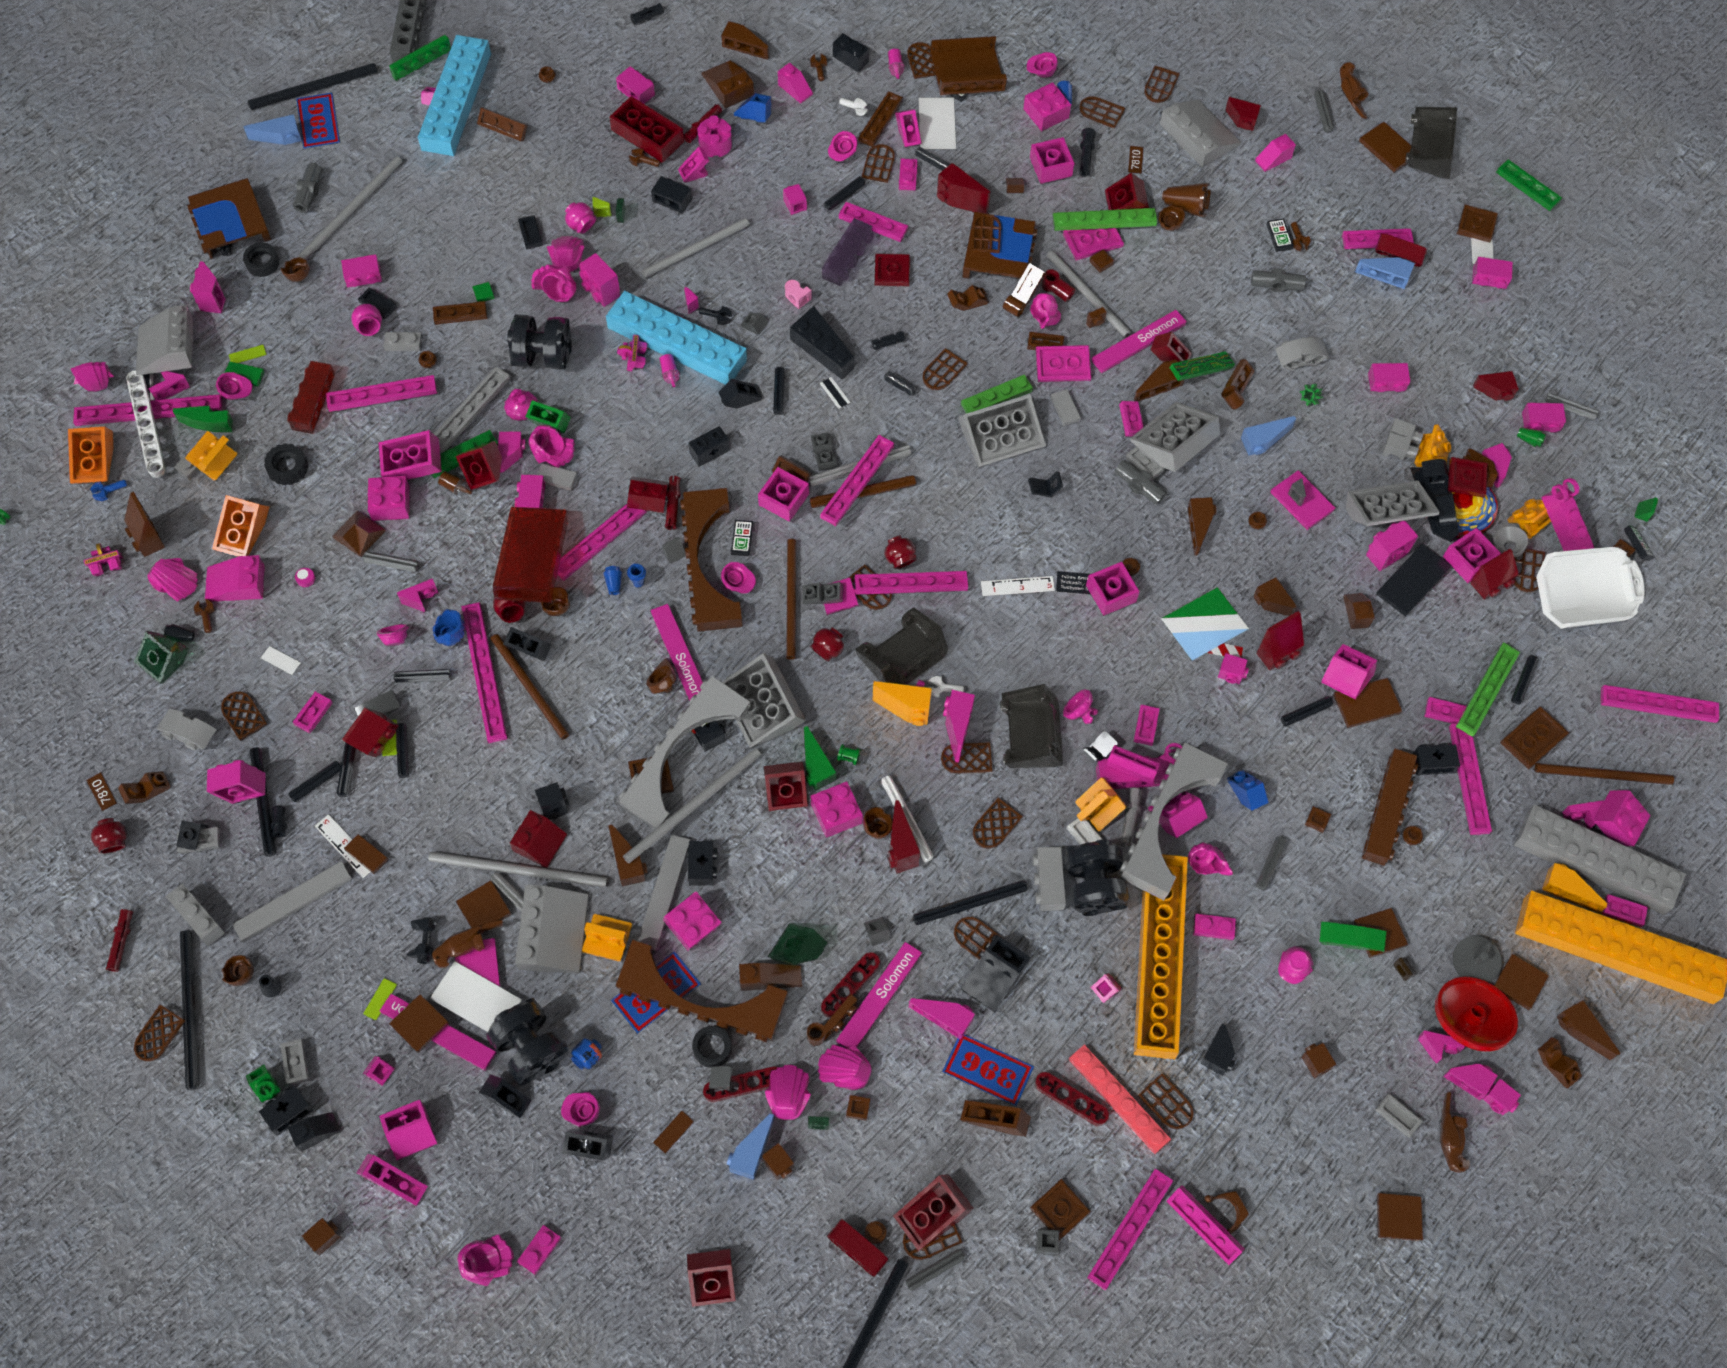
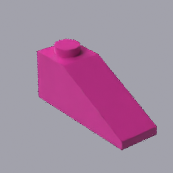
M911 998L909 1001V1008L960 1040L974 1020L975 1014L973 1010L964 1004L961 1006L958 1003Z
M367 1154L356 1172L417 1206L428 1187L373 1154Z

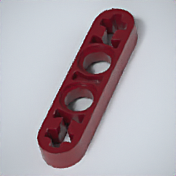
M869 952L863 955L828 994L821 1004V1011L824 1016L831 1018L851 994L854 996L878 970L880 960L877 954ZM867 959H874V966L869 965L865 972L863 969L867 965ZM856 972L863 975L862 981L854 982L851 978L852 974ZM845 987L850 991V994L847 997H841L838 994V990ZM836 998L838 1001L834 1005V1011H826V1004L832 1005Z
M768 1067L732 1076L731 1082H737L739 1089L736 1092L724 1090V1095H722V1091L716 1092L714 1097H711V1094H707L710 1091V1082H708L703 1088V1095L709 1102H718L766 1090L770 1087V1079L765 1080L766 1084L763 1085L761 1074L768 1078L771 1071L777 1070V1067ZM750 1077H757L760 1082L758 1086L750 1087L747 1081Z
M1042 1072L1037 1075L1035 1087L1039 1092L1095 1126H1102L1107 1122L1109 1112L1104 1106L1048 1072ZM1047 1078L1049 1085L1053 1086L1054 1083L1058 1085L1054 1088L1053 1093L1049 1092L1051 1087L1048 1085L1042 1087L1039 1079L1044 1080ZM1060 1088L1066 1089L1068 1097L1065 1099L1059 1098L1057 1090ZM1076 1100H1084L1087 1107L1084 1110L1077 1109L1075 1106ZM1090 1106H1094L1092 1111L1095 1113L1101 1111L1103 1113L1102 1117L1104 1119L1100 1118L1099 1121L1096 1120V1115L1092 1112H1090V1114L1087 1115L1086 1113L1090 1109Z

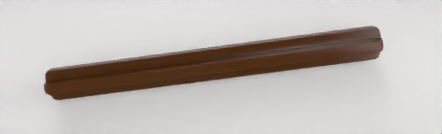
M914 475L866 485L857 498L915 486L916 478ZM836 492L810 498L811 507L826 506Z

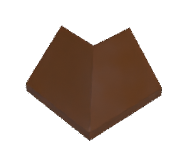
M357 510L332 537L362 557L386 530Z

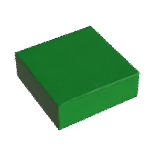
M489 282L472 286L477 302L495 299Z

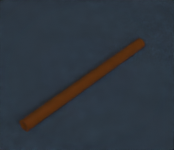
M795 539L787 540L786 658L789 660L796 659Z
M494 634L491 637V641L561 740L566 739L570 735L510 649L504 645L500 635Z
M1536 763L1534 767L1535 773L1673 785L1674 776L1665 774Z

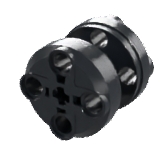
M515 314L507 334L511 366L531 367L536 353H543L544 363L547 368L565 370L572 351L569 318L549 317L543 332L537 331L536 321L533 316Z
M1102 839L1066 848L1064 861L1067 873L1070 876L1085 879L1084 882L1078 883L1070 889V904L1073 909L1082 913L1083 916H1095L1123 910L1128 907L1129 892L1126 882L1121 879L1109 878L1108 876L1119 871L1123 864V853L1120 847L1111 843L1110 840Z
M530 998L499 1013L486 1033L488 1041L498 1052L508 1051L515 1047L518 1050L510 1059L508 1068L520 1086L526 1085L530 1081L556 1069L569 1049L562 1036L556 1031H551L541 1036L536 1033L544 1025L547 1017L534 998Z

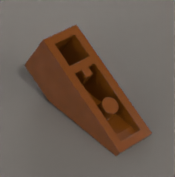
M728 21L721 35L722 47L762 59H769V46L744 25Z
M1177 360L1163 362L1136 390L1134 401L1140 402L1183 386L1184 380L1178 381L1169 368Z
M1212 497L1190 498L1187 506L1194 556L1199 554L1213 516L1216 515V505L1213 504Z
M612 824L608 825L622 887L645 882L644 874H648L646 862L641 863L640 856H638L631 863H627L623 855L631 850L632 846Z
M771 963L739 964L741 991L767 989L768 985L777 988L802 987L801 966Z
M1583 1000L1557 1016L1562 1029L1605 1058L1612 1060L1621 1054Z
M965 1100L960 1120L1005 1134L1026 1137L1031 1116L1022 1108Z

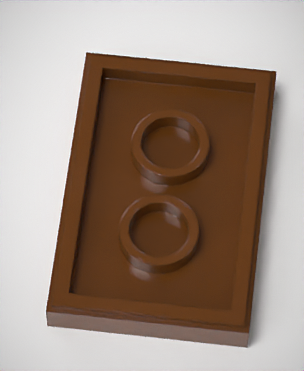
M1382 122L1359 139L1362 145L1394 173L1419 155V152L1385 122Z
M1388 678L1368 683L1356 700L1339 691L1333 694L1347 728L1402 713Z
M1540 706L1500 743L1529 770L1563 740L1569 732Z

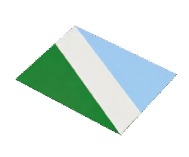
M1218 587L1161 618L1192 661L1249 629Z

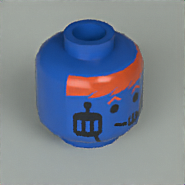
M584 1038L572 1049L571 1060L581 1070L584 1068L591 1069L602 1058V1052L600 1051L602 1046L595 1039L589 1040Z

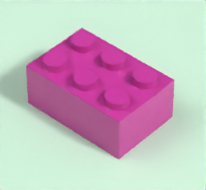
M430 430L378 442L381 477L406 476L407 480L442 472L439 438Z

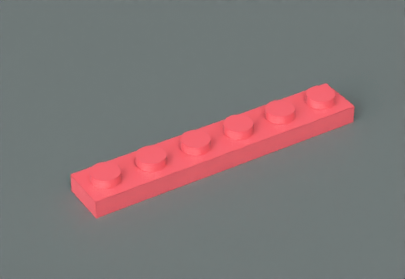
M1085 1044L1069 1057V1061L1154 1154L1171 1140Z

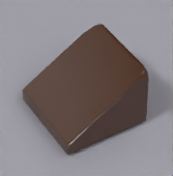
M1006 178V192L1024 193L1023 178Z

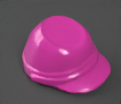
M1044 52L1029 58L1026 67L1029 72L1035 73L1039 77L1049 78L1055 73L1058 60L1055 54Z
M842 131L833 136L828 148L830 158L838 162L850 158L857 148L855 135L848 131Z
M226 372L218 377L216 388L222 397L228 400H237L250 395L252 383L248 378L239 374Z
M730 562L722 569L721 579L727 589L739 593H749L754 588L756 578L743 563Z
M406 624L384 627L377 631V636L386 646L400 645L405 642L409 627Z
M1297 946L1283 951L1278 966L1280 977L1291 984L1302 982L1313 971V959L1310 952Z
M590 1092L568 1095L561 1107L562 1117L578 1127L594 1123L600 1112L599 1102Z

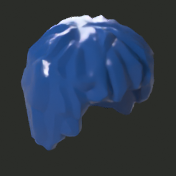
M446 609L437 617L436 624L432 627L433 636L439 644L452 646L457 642H461L466 628L465 622L461 619L458 611Z

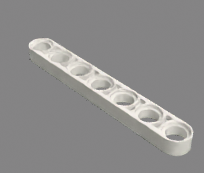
M131 371L128 373L126 380L146 468L152 477L158 478L165 474L166 467L146 381L143 375H136V371ZM134 377H140L138 382H131ZM137 392H144L141 397H135ZM141 406H147L145 411H138ZM144 421H150L148 426H141ZM153 435L154 438L151 441H145L147 436ZM157 450L155 456H148L150 451ZM153 466H161L158 471H151Z

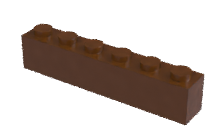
M1395 748L1391 752L1361 856L1362 859L1383 866L1388 860H1392L1395 849H1392L1393 843L1397 842L1400 834L1397 828L1398 825L1401 826L1404 819L1402 810L1406 808L1409 798L1406 797L1407 791H1411L1414 782L1411 780L1412 774L1416 773L1418 763H1415L1416 755Z

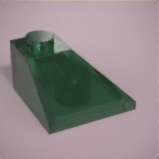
M145 631L134 663L158 683L162 684L183 665L189 648L177 638Z
M789 923L768 957L793 965L817 960L823 953L828 942L812 928Z

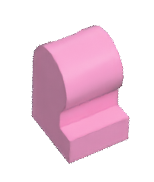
M789 280L785 283V297L798 309L812 300L811 290L807 286L804 289L801 288L796 280Z

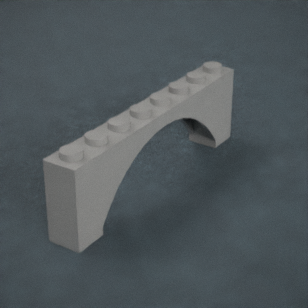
M713 676L709 680H704L700 686L702 690L698 695L695 694L690 699L688 709L686 711L683 710L679 714L677 724L668 729L666 739L657 744L654 749L655 754L652 758L648 757L642 765L644 769L640 774L636 773L634 775L630 788L628 790L625 789L619 796L620 806L653 829L658 828L671 817L663 804L661 779L664 764L675 744L688 732L703 724L725 719H736L740 722L751 707L750 701Z
M1184 743L1181 749H1176L1173 758L1176 760L1174 764H1169L1165 773L1168 777L1166 780L1162 779L1158 790L1161 792L1159 796H1154L1150 804L1153 806L1151 812L1147 811L1143 822L1146 824L1144 828H1139L1135 836L1138 841L1136 844L1132 843L1127 853L1131 856L1129 860H1124L1120 871L1123 872L1120 879L1162 900H1165L1176 879V876L1172 875L1168 869L1159 847L1158 823L1162 809L1175 796L1189 789L1208 785L1216 787L1228 764L1187 743Z

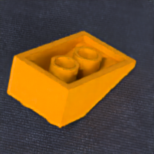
M874 681L872 701L908 723L916 726L927 725L932 688Z

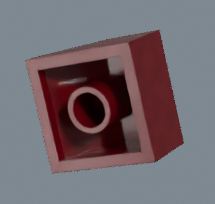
M1133 173L1128 174L1105 189L1108 210L1149 208L1144 181Z
M495 441L471 448L456 456L470 490L499 481L502 456Z
M631 477L627 508L664 513L668 482Z
M1508 549L1481 565L1470 584L1484 600L1490 596L1492 598L1496 597L1502 589H1509L1516 583L1515 579L1519 573L1513 551Z
M364 707L342 740L366 755L377 757V755L383 752L387 741L395 735L398 725L381 712Z
M802 761L763 766L769 811L808 806Z
M530 810L510 841V846L513 852L548 868L566 839L567 834L548 818Z
M730 1249L687 1254V1272L692 1307L736 1301Z

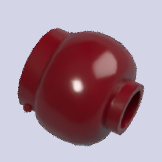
M899 535L887 541L888 545L885 547L884 555L886 560L893 565L894 569L903 568L917 560L915 545L909 538H902Z
M504 589L495 595L493 608L504 622L513 623L523 617L525 599L515 589Z
M833 627L831 629L822 628L814 635L810 648L829 662L832 658H836L842 653L844 649L842 638L844 636Z
M114 818L102 819L92 829L91 840L93 845L98 848L100 854L116 852L126 847L127 830L121 822L114 821Z

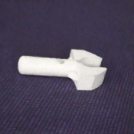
M841 98L839 101L841 105L855 109L856 114L859 116H863L868 111L865 108L867 104L860 98H857L854 102Z
M935 676L928 681V684L938 686L937 688L928 687L932 688L931 695L934 697H939L943 691L952 692V689L964 692V686L945 684L942 681V677Z

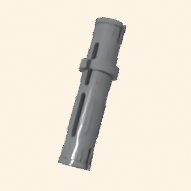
M1139 788L1130 789L1129 801L1126 804V816L1119 842L1124 847H1131L1137 816L1141 811L1140 801L1143 790Z

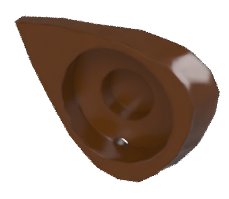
M666 658L647 679L646 685L653 694L672 691V686L676 680V672Z

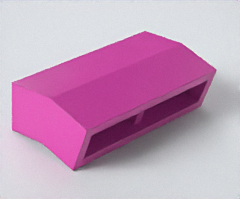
M1114 745L1106 766L1152 784L1160 763Z

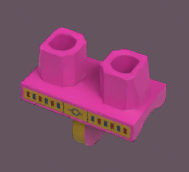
M633 335V340L629 343V346L627 342H624L623 345L617 348V353L622 356V360H626L628 357L627 371L632 372L634 367L643 369L646 358L638 356L637 353L645 354L647 343L639 341V335Z
M98 543L96 544L97 550L91 551L92 558L83 560L92 575L99 576L104 574L102 565L106 563L109 564L111 571L122 569L120 559H123V556L118 550L110 552V546L103 548L102 544Z

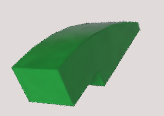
M210 406L173 408V413L178 422L189 427L209 432H232L233 420L228 410L212 411Z
M1321 922L1319 942L1322 945L1385 952L1387 931L1348 924Z

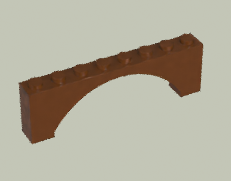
M727 488L683 492L684 499L680 500L681 511L685 510V515H682L683 527L686 526L687 531L683 532L684 543L688 542L685 554L686 559H690V564H687V573L692 577L688 584L689 592H693L694 596L690 597L691 608H695V614H692V623L697 625V632L742 627L740 602H734L717 592L705 579L698 564L699 548L706 532L722 515L730 513Z
M632 940L615 986L620 990V994L631 997L632 994L639 996L638 1000L649 1004L651 1001L659 1003L658 1007L670 1010V1007L678 1009L677 1013L689 1017V1014L696 1015L697 1020L708 1023L709 1020L717 1022L716 1026L728 1030V1027L735 1028L736 1033L747 1036L748 1033L756 1035L755 1039L761 1042L773 1041L789 995L788 991L768 985L767 989L758 996L735 1006L723 1008L699 1006L681 998L667 986L656 967L653 958L654 948L652 946Z

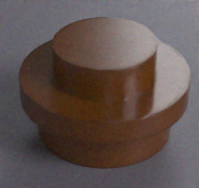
M548 66L542 67L539 72V79L546 83L555 79L554 70Z
M423 351L418 361L422 367L431 368L436 364L437 358L431 351Z
M1254 512L1249 516L1248 523L1253 529H1263L1267 524V518L1262 512Z
M1126 558L1123 560L1122 563L1130 576L1139 572L1140 564L1136 559Z
M1409 826L1403 831V839L1409 845H1418L1423 839V833L1420 828Z
M873 1221L866 1226L865 1237L873 1244L881 1243L886 1237V1228L881 1222Z

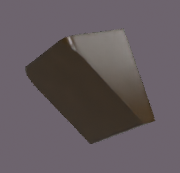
M1400 957L1393 964L1404 981L1417 974L1405 957Z

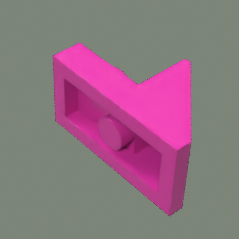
M698 146L679 167L678 171L683 182L687 183L708 175L704 166L709 162L704 148Z
M164 371L161 374L165 381L155 384L149 390L155 400H162L172 397L190 388L184 375Z
M433 578L397 592L401 604L423 612L426 611L421 600L431 598L438 593Z
M1604 800L1568 805L1562 812L1563 818L1572 819V821L1584 819L1586 828L1590 830L1595 825L1593 820Z
M1426 1030L1418 1037V1040L1436 1064L1442 1059L1443 1050L1449 1054H1457L1465 1048L1464 1045L1454 1040L1451 1036Z

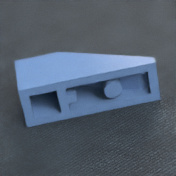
M294 114L243 126L248 140L282 145L302 141Z
M1401 258L1360 259L1355 272L1405 289L1415 263Z
M1295 416L1244 428L1241 439L1248 456L1253 454L1260 455L1267 451L1293 428L1296 420Z
M769 1114L736 1147L735 1152L730 1153L727 1165H729L731 1173L752 1180L755 1179L774 1122V1114Z

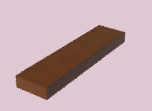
M887 92L859 135L858 142L870 147L876 144L903 102L902 96Z

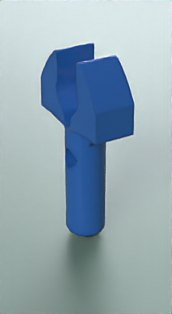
M121 480L107 486L103 485L102 482H96L90 490L92 493H96L92 495L95 500L105 501L108 500L107 495L109 492L126 487L127 482L126 480Z

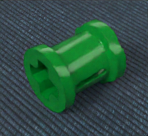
M841 744L837 761L844 760L857 765L861 749L857 748L855 750Z

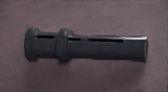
M1085 128L1081 131L1082 141L1080 142L1082 154L1079 175L1082 177H1086V173L1087 176L1090 175L1092 150L1095 148L1094 138L1096 137V131L1092 128Z

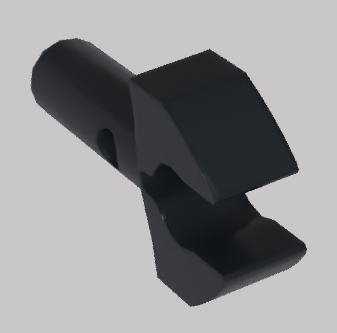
M724 306L718 311L700 307L698 311L699 314L715 317L719 325L730 323V318L722 316L732 317V312Z

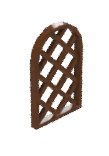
M923 42L914 43L907 50V58L914 79L935 76L933 65L931 68L926 66L928 62L933 64L930 52H928L931 46ZM920 50L923 54L919 55L917 52ZM925 54L930 55V57H929L928 59L925 58V57H923V56H924ZM914 56L919 57V59H918L917 61L914 60V59H912V58H913ZM921 59H923V60H925L926 62H925L924 64H922V63H920L919 61H920ZM917 64L922 66L920 69L915 68ZM923 68L928 69V72H923Z
M241 691L233 692L223 699L221 703L223 716L240 741L268 725L254 704L253 699L246 693ZM236 695H243L242 700L235 699ZM226 701H231L230 707H224ZM234 702L240 703L239 709L233 708ZM243 703L250 704L248 710L242 709ZM252 705L254 706L256 711H251ZM231 711H238L236 717H230ZM241 712L247 713L245 719L239 718ZM250 713L256 714L254 720L248 719ZM259 716L261 717L263 722L257 721ZM229 719L235 720L234 725L231 724ZM244 721L243 727H236L237 722ZM247 722L253 723L252 729L245 728ZM236 730H241L240 736Z
M990 742L964 743L963 750L966 753L959 760V763L963 760L967 764L963 769L958 765V762L955 763L951 759L953 753L949 757L944 754L948 749L952 751L951 745L944 748L941 754L942 766L951 773L992 772ZM964 746H972V747L968 750V749L965 748ZM974 747L980 751L976 756L971 753ZM987 747H988L989 755H988L986 752H984ZM968 754L973 757L970 762L964 759ZM981 754L987 757L983 762L978 758ZM975 760L980 763L977 768L972 765ZM988 760H989L990 767H988V766L985 764ZM948 761L953 764L951 768L945 765Z
M997 798L973 828L974 841L983 848L991 849L997 847L1004 841L1023 816L1000 798ZM997 803L998 809H992ZM1000 803L1006 808H1000ZM998 811L999 818H992L991 812ZM1001 811H1008L1009 817H1002ZM989 813V819H983ZM1012 819H1018L1012 826ZM1002 820H1009L1010 826L1003 827ZM990 821L991 828H983V822ZM992 821H1000V827H993ZM980 823L981 828L976 829L977 825ZM1003 829H1009L1004 835ZM991 830L992 837H984V831ZM994 830H1001V836L994 837ZM981 831L982 838H976L975 832ZM995 839H1001L998 843L995 844ZM985 840H992L993 845H985Z
M159 1004L134 1042L135 1055L146 1062L158 1059L171 1043L185 1020ZM163 1009L167 1011L168 1014L163 1015ZM170 1016V1023L164 1025V1018ZM173 1016L179 1020L174 1022ZM160 1019L161 1026L155 1027L154 1021ZM171 1026V1033L165 1034L164 1028ZM161 1029L162 1036L155 1037V1031ZM152 1032V1039L146 1040L145 1034ZM162 1039L163 1045L156 1047V1040ZM153 1042V1048L147 1050L146 1043ZM143 1044V1051L139 1052L138 1046ZM153 1052L154 1057L147 1059V1053Z

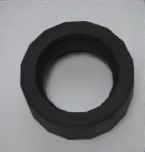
M254 243L243 254L245 266L249 273L254 276H268L274 273L279 266L278 255L274 247L268 243ZM260 254L271 256L270 260L263 265H253L251 263Z
M707 1026L699 1030L692 1043L695 1059L707 1068L722 1066L728 1061L732 1053V1042L729 1034L718 1026ZM709 1035H716L724 1042L723 1053L714 1059L705 1057L700 1051L702 1040Z

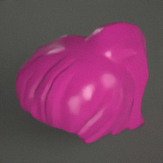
M1040 293L1034 298L1030 311L1033 318L1040 323V328L1044 329L1046 326L1056 325L1061 319V313L1058 310V303L1055 297L1048 293Z
M1202 842L1191 848L1187 856L1188 863L1196 873L1204 875L1220 873L1227 876L1233 874L1223 853L1217 847Z

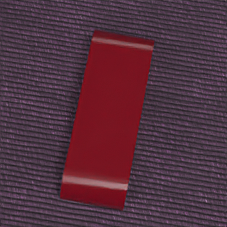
M1380 234L1375 252L1389 258L1405 259L1415 263L1414 266L1422 267L1428 249L1392 235Z
M840 1219L827 1235L831 1242L873 1277H876L889 1260L879 1249L843 1219Z

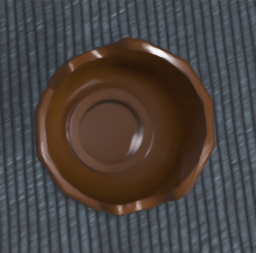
M1170 205L1161 210L1158 222L1167 231L1178 230L1184 223L1185 212L1181 206Z
M297 257L286 261L285 268H281V271L288 280L301 282L308 276L310 266L305 259Z
M553 587L546 591V597L541 599L544 613L549 616H561L569 609L570 599L564 588Z
M872 807L866 811L863 818V828L869 836L875 839H882L887 837L892 831L893 821L891 815L885 813L883 808Z
M236 955L228 959L221 969L224 976L222 980L232 986H243L248 983L253 977L254 972L253 963L250 958L244 955Z

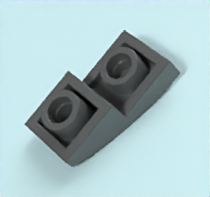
M829 433L811 435V442L819 471L836 468L837 464Z
M818 582L803 585L802 587L803 604L843 602V584L840 582L826 585Z
M391 690L357 706L355 710L358 716L364 707L381 712L387 716L401 708V705L394 691Z

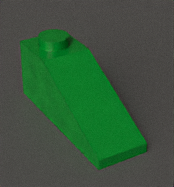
M806 726L804 727L805 780L816 791L836 780V772L810 729Z

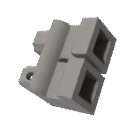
M1395 418L1382 455L1388 457L1390 454L1399 456V459L1402 461L1405 457L1415 459L1419 448L1410 445V442L1419 445L1423 434L1415 431L1416 425Z

